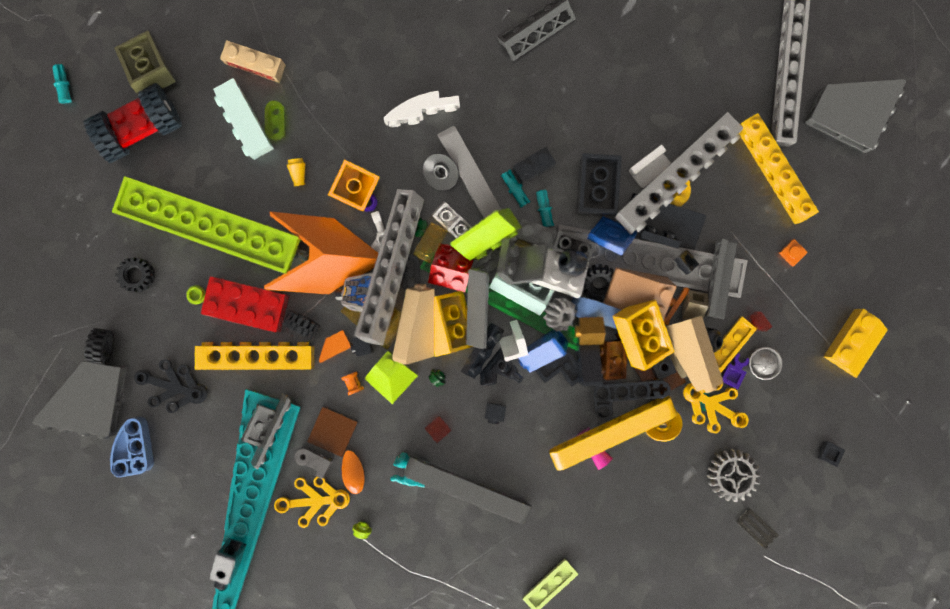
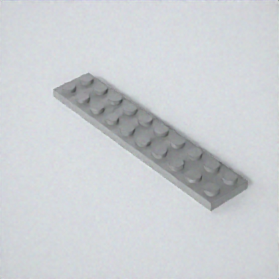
M564 225L558 226V231L588 240L587 237L591 231ZM634 239L623 255L596 244L588 268L592 269V265L599 267V264H602V267L608 265L609 269L612 268L614 271L617 267L665 276L677 287L707 292L714 254L688 249L699 265L692 272L685 275L678 268L674 260L687 250L686 248L679 247L676 249L659 243ZM734 259L728 296L741 298L748 260Z

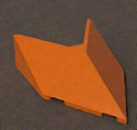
M270 211L272 218L310 246L309 260L264 285L265 290L331 294L336 289L344 286L346 278L364 275L375 267L379 253L336 219Z

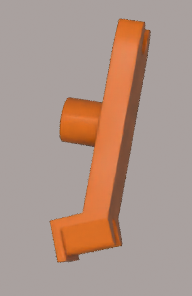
M683 288L676 299L672 297L669 305L671 307L664 318L665 325H669L670 319L688 294L689 288Z

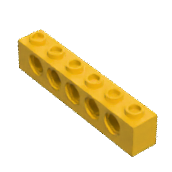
M759 113L742 122L740 125L744 129L739 133L794 224L801 223L818 213V209Z
M201 342V346H195V370L314 369V346H309V342H297V346H290V342H278V346H271V342H259V346H252V342H240V346H232V342H221V346H213V342ZM216 350L219 351L221 355L218 361H216L213 357V354ZM235 350L240 354L238 361H235L232 357ZM254 350H256L259 353V359L257 361L253 360L251 357V354ZM273 350L277 351L278 353V359L276 361L272 360L270 357V354ZM292 350L298 354V358L295 361L289 357Z

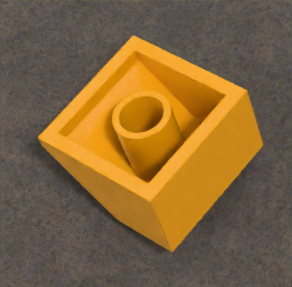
M344 159L328 196L363 212L380 177Z

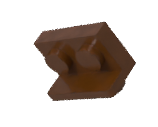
M604 340V344L599 345L603 379H626L627 354L622 341Z

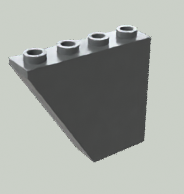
M906 80L827 84L820 89L804 123L864 153L874 150L880 143L878 138L881 132L883 133L888 126L887 120L897 108V105H895L897 100L905 91L904 85Z
M82 361L33 419L32 424L40 425V429L50 430L52 427L59 428L58 431L64 433L77 431V435L81 436L95 434L96 438L108 439V437L116 435L128 367Z

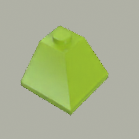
M389 350L364 379L393 404L418 375L406 364L393 361V352Z

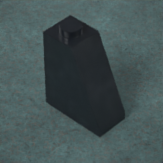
M576 337L579 384L582 386H603L599 345H580L579 337Z

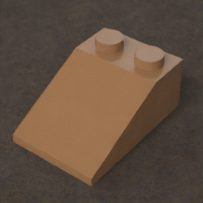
M616 267L603 303L623 310L628 306L656 300L664 321L677 286L665 276Z

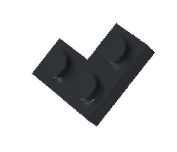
M568 350L562 357L535 370L544 383L548 382L559 372L571 387L579 382L578 363Z

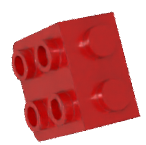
M439 244L431 265L428 283L465 292L468 284V271L472 268L474 259L468 260L448 244Z

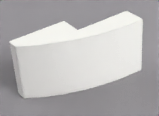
M445 201L431 214L456 239L473 228Z

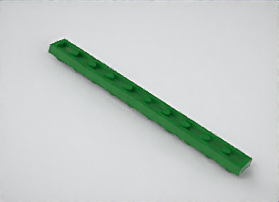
M428 251L420 269L430 273L435 254ZM489 288L488 304L543 334L553 330V328L546 324L547 320L543 318L547 313L542 312L541 315H538ZM568 326L567 331L561 330V332L568 340V347L577 351L575 328Z

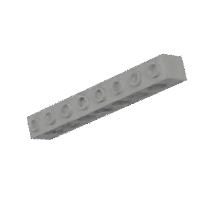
M784 0L771 134L778 146L789 147L797 143L810 0Z
M727 112L630 201L615 218L630 234L635 230L640 232L647 225L645 221L649 217L651 219L655 218L661 212L659 208L662 205L665 207L674 200L672 196L676 192L680 194L688 187L686 183L689 180L693 182L701 175L699 171L703 167L707 169L714 162L713 158L716 155L720 157L728 149L726 145L730 142L734 144L741 137L739 133L744 128ZM718 134L722 135L724 137V140H721L718 137ZM704 147L710 148L711 152H707ZM691 159H695L698 165H694ZM677 171H681L685 177H680ZM663 184L670 185L671 190L665 189ZM650 196L656 197L658 203H653L650 200ZM636 209H641L644 212V216L638 215Z
M397 189L355 333L356 337L367 343L384 344L424 203V199L414 190Z

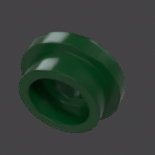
M432 369L428 378L434 386L439 387L446 383V376L441 370Z

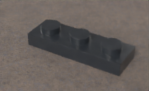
M491 322L487 327L486 348L480 349L475 347L461 372L475 379L481 373L486 360L492 355L495 345L501 340L504 330Z

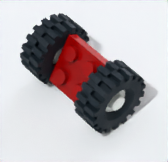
M154 83L139 91L137 99L108 114L100 111L83 121L91 143L93 142L95 149L99 151V154L108 163H113L128 155V146L157 131L165 136L182 127V122L173 103L159 84Z

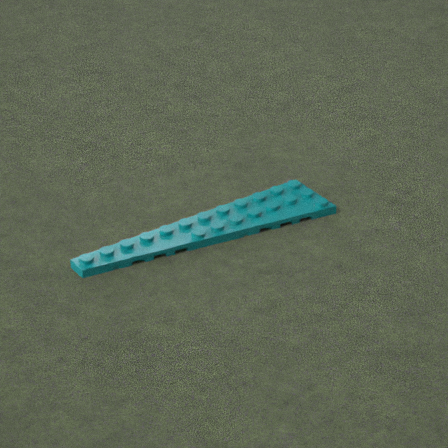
M245 389L242 421L239 428L237 454L233 467V478L231 480L224 527L225 533L222 541V546L228 538L245 543L247 546L238 571L229 585H226L224 590L215 588L216 592L212 609H236L302 407L291 403L289 410L283 415V423L280 429H277L275 432L273 445L268 447L265 462L263 465H260L259 469H255L251 464V460L258 446L243 442L241 438L257 403L275 410L280 399L249 389Z

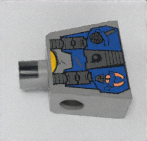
M373 273L346 278L344 289H336L335 298L341 300L342 305L346 308L362 312Z

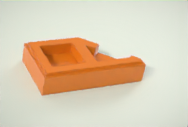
M344 330L325 339L319 358L320 363L351 348L350 341Z

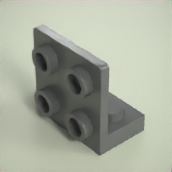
M510 238L503 239L497 274L508 285L542 281L544 279L548 246L542 244L518 248Z

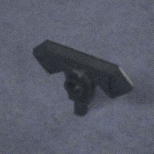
M500 347L481 371L480 384L482 386L497 384L498 374L510 380L514 379L518 383H521L524 377L518 373L519 370L511 360H505L502 348Z

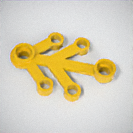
M692 383L685 386L683 394L685 399L692 404L694 412L692 421L695 424L701 425L706 419L700 407V402L705 404L709 419L707 425L709 432L716 434L721 430L715 411L731 419V423L735 427L744 428L747 426L749 418L745 413L733 412L718 403L727 399H736L738 391L735 388L729 387L722 393L708 397L703 394L705 390L696 391ZM723 384L718 385L717 390H720ZM732 390L733 395L730 397L729 393ZM698 415L701 417L700 421H697ZM715 424L716 428L712 430V426Z
M299 477L295 480V487L304 491L311 498L289 500L287 497L282 496L275 501L274 508L278 513H285L289 508L311 506L307 513L298 519V525L305 528L310 524L311 518L322 505L331 504L326 512L320 514L317 518V523L320 526H325L337 508L342 509L349 504L350 496L343 489L335 490L326 482L325 477L322 479L323 484L321 485L317 483L318 477H315L314 485L318 488L321 487L330 495L321 496L307 484V480L304 477ZM298 480H302L304 485L299 486ZM337 496H343L344 501H338ZM285 501L286 507H282L280 502ZM324 516L326 518V522H321L320 517ZM305 518L307 524H302L301 519Z

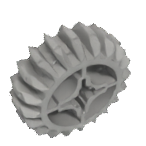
M730 449L729 453L724 450L723 457L717 454L718 461L711 460L714 467H708V470L712 471V474L707 475L709 479H713L709 482L710 486H714L712 491L714 493L718 492L720 498L725 496L726 501H730L732 498L734 502H737L738 497L744 501L745 494L752 497L750 490L757 491L754 484H760L756 477L761 476L760 473L755 472L759 469L758 465H754L756 460L750 458L748 453L743 455L741 450H738L737 453L734 449ZM737 460L744 463L747 472L739 470ZM728 463V468L725 471H721L722 468ZM733 472L739 474L736 477H734L735 479L729 477L731 476V474H733ZM720 479L728 480L731 490L725 489ZM743 480H746V482L744 483V485H743L742 487H740V483H741Z

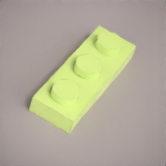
M564 558L522 598L531 609H541L578 575V572Z

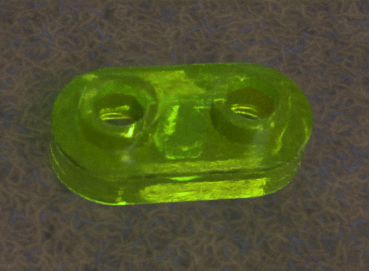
M270 101L265 107V133L272 140H279L285 135V108L278 101ZM275 109H279V113L277 115L273 114V111ZM274 128H279V132L274 134Z

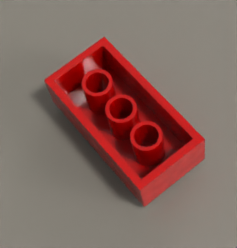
M210 276L201 314L277 333L281 332L290 295Z

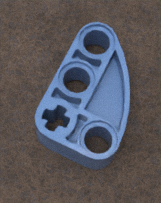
M572 297L571 302L575 305V310H577V313L574 315L575 317H603L604 326L617 329L612 316L621 311L620 309L588 298L580 297L578 299Z
M143 417L128 419L115 437L111 450L110 466L112 474L116 477L141 474L150 470L154 465L148 423ZM134 421L139 425L138 430L133 428ZM137 440L142 444L141 450L136 446ZM121 463L126 466L125 472L120 468Z

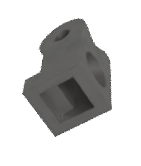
M303 447L295 453L296 463L302 466L307 465L316 470L315 476L320 479L326 476L333 462V459L309 447Z

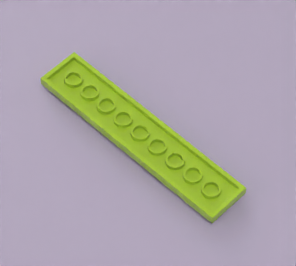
M125 176L112 210L115 214L284 274L290 270L300 242L299 237Z

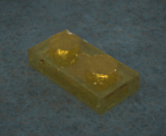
M431 222L413 255L431 263L448 230Z

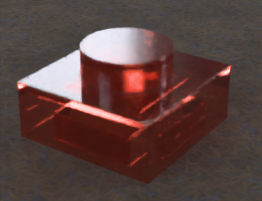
M761 311L754 312L749 316L752 319L751 324L758 331H768L773 327Z
M440 416L425 427V430L436 443L452 431Z

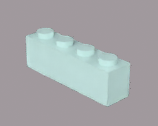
M232 78L214 88L213 90L216 94L214 99L219 107L222 106L225 112L223 115L228 123H232L234 127L232 132L236 139L242 141L243 146L241 148L244 154L255 160L273 150L274 148L238 82Z

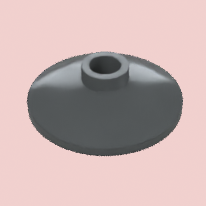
M436 153L429 156L423 164L424 178L434 189L441 191L449 190L457 183L459 170L451 157L442 153Z

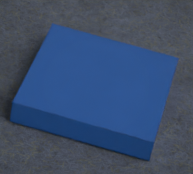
M603 216L589 232L587 239L623 255L635 239L637 231L630 234L620 223Z

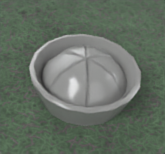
M761 347L752 353L749 367L757 378L770 380L781 372L782 358L775 349Z

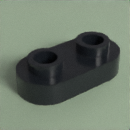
M409 254L407 262L413 261L414 265L409 268L406 263L401 280V287L405 291L408 288L415 287V284H420V262L413 254ZM408 280L414 281L412 287L407 285Z

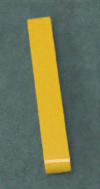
M670 396L655 399L551 448L549 453L556 469L564 470L677 416V412Z

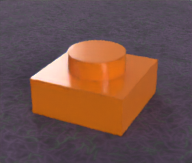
M792 239L779 252L791 266H795L808 253L795 239Z

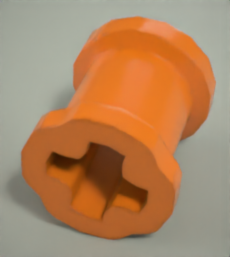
M357 371L341 378L342 381H345L348 388V396L364 389L358 380Z

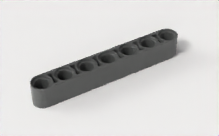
M410 456L403 476L520 524H525L532 507L522 500L416 457Z

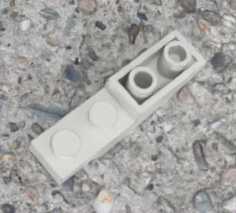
M439 91L418 95L391 110L384 117V122L389 127L401 126V123L407 122L410 125H414L423 120L424 112L431 115L438 113L437 111L445 110V112L456 111V108H460L459 96L439 98Z

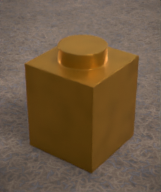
M603 317L579 318V325L575 326V336L579 337L580 345L604 344L605 327Z

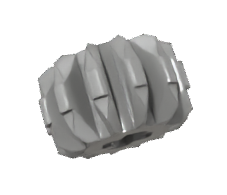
M554 298L553 303H548L549 308L545 309L547 314L543 318L547 320L546 324L556 331H567L568 326H573L572 321L576 319L574 315L577 313V310H575V305L566 298Z

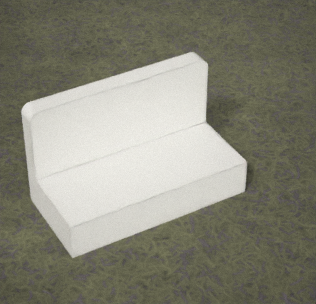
M660 145L628 170L641 188L652 182L671 165L670 161L663 154L666 151L663 145Z
M517 320L510 322L513 335L503 337L499 341L506 361L528 355L525 340Z

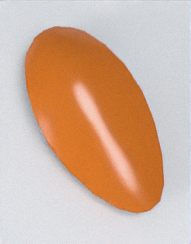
M348 450L345 452L342 460V478L346 488L351 493L358 494L364 487V470L357 455L353 451Z

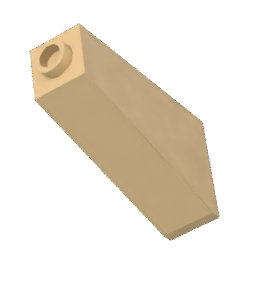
M415 284V287L406 289L392 356L393 361L402 364H410L434 357V289L426 287V284Z
M702 316L666 326L674 354L696 391L705 390L708 393L717 390L716 386L723 384V380Z

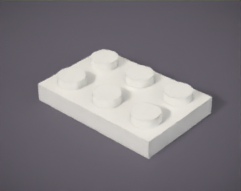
M548 249L544 279L531 283L579 299L582 295L588 265L585 272L580 276L565 274L560 270L558 264L559 256L562 253Z

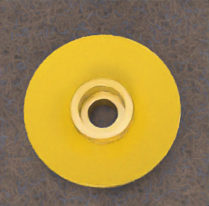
M677 412V416L645 432L654 440L670 441L680 434L683 426L682 418Z

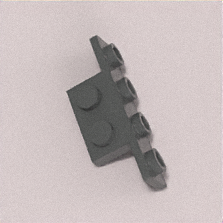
M285 393L282 394L275 410L257 403L241 438L243 442L258 446L251 460V464L255 469H259L260 465H263L265 462L268 447L273 445L275 432L277 429H280L283 423V415L291 406V398Z

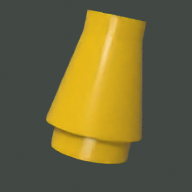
M303 158L288 160L287 168L294 186L305 185L306 163L303 162Z

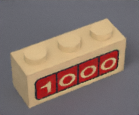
M227 40L220 57L228 66L279 83L286 66L280 58Z

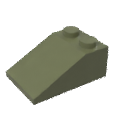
M149 31L115 47L129 84L137 95L139 91L154 83L159 84L161 89L175 82L166 61Z

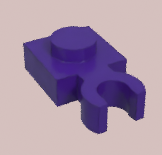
M739 353L733 358L734 364L729 363L721 376L723 383L735 389H739L747 373L742 368L749 363V358H745L743 363H740Z

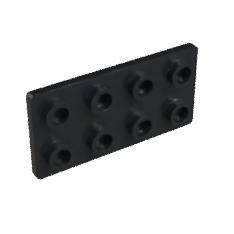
M633 193L630 201H632L638 194ZM650 198L653 203H658L656 199ZM672 204L666 207L662 205L659 208L661 212L653 219L649 217L645 221L647 225L640 232H637L643 239L676 249L680 247L695 250L706 215ZM636 209L638 215L644 216V212L641 209Z

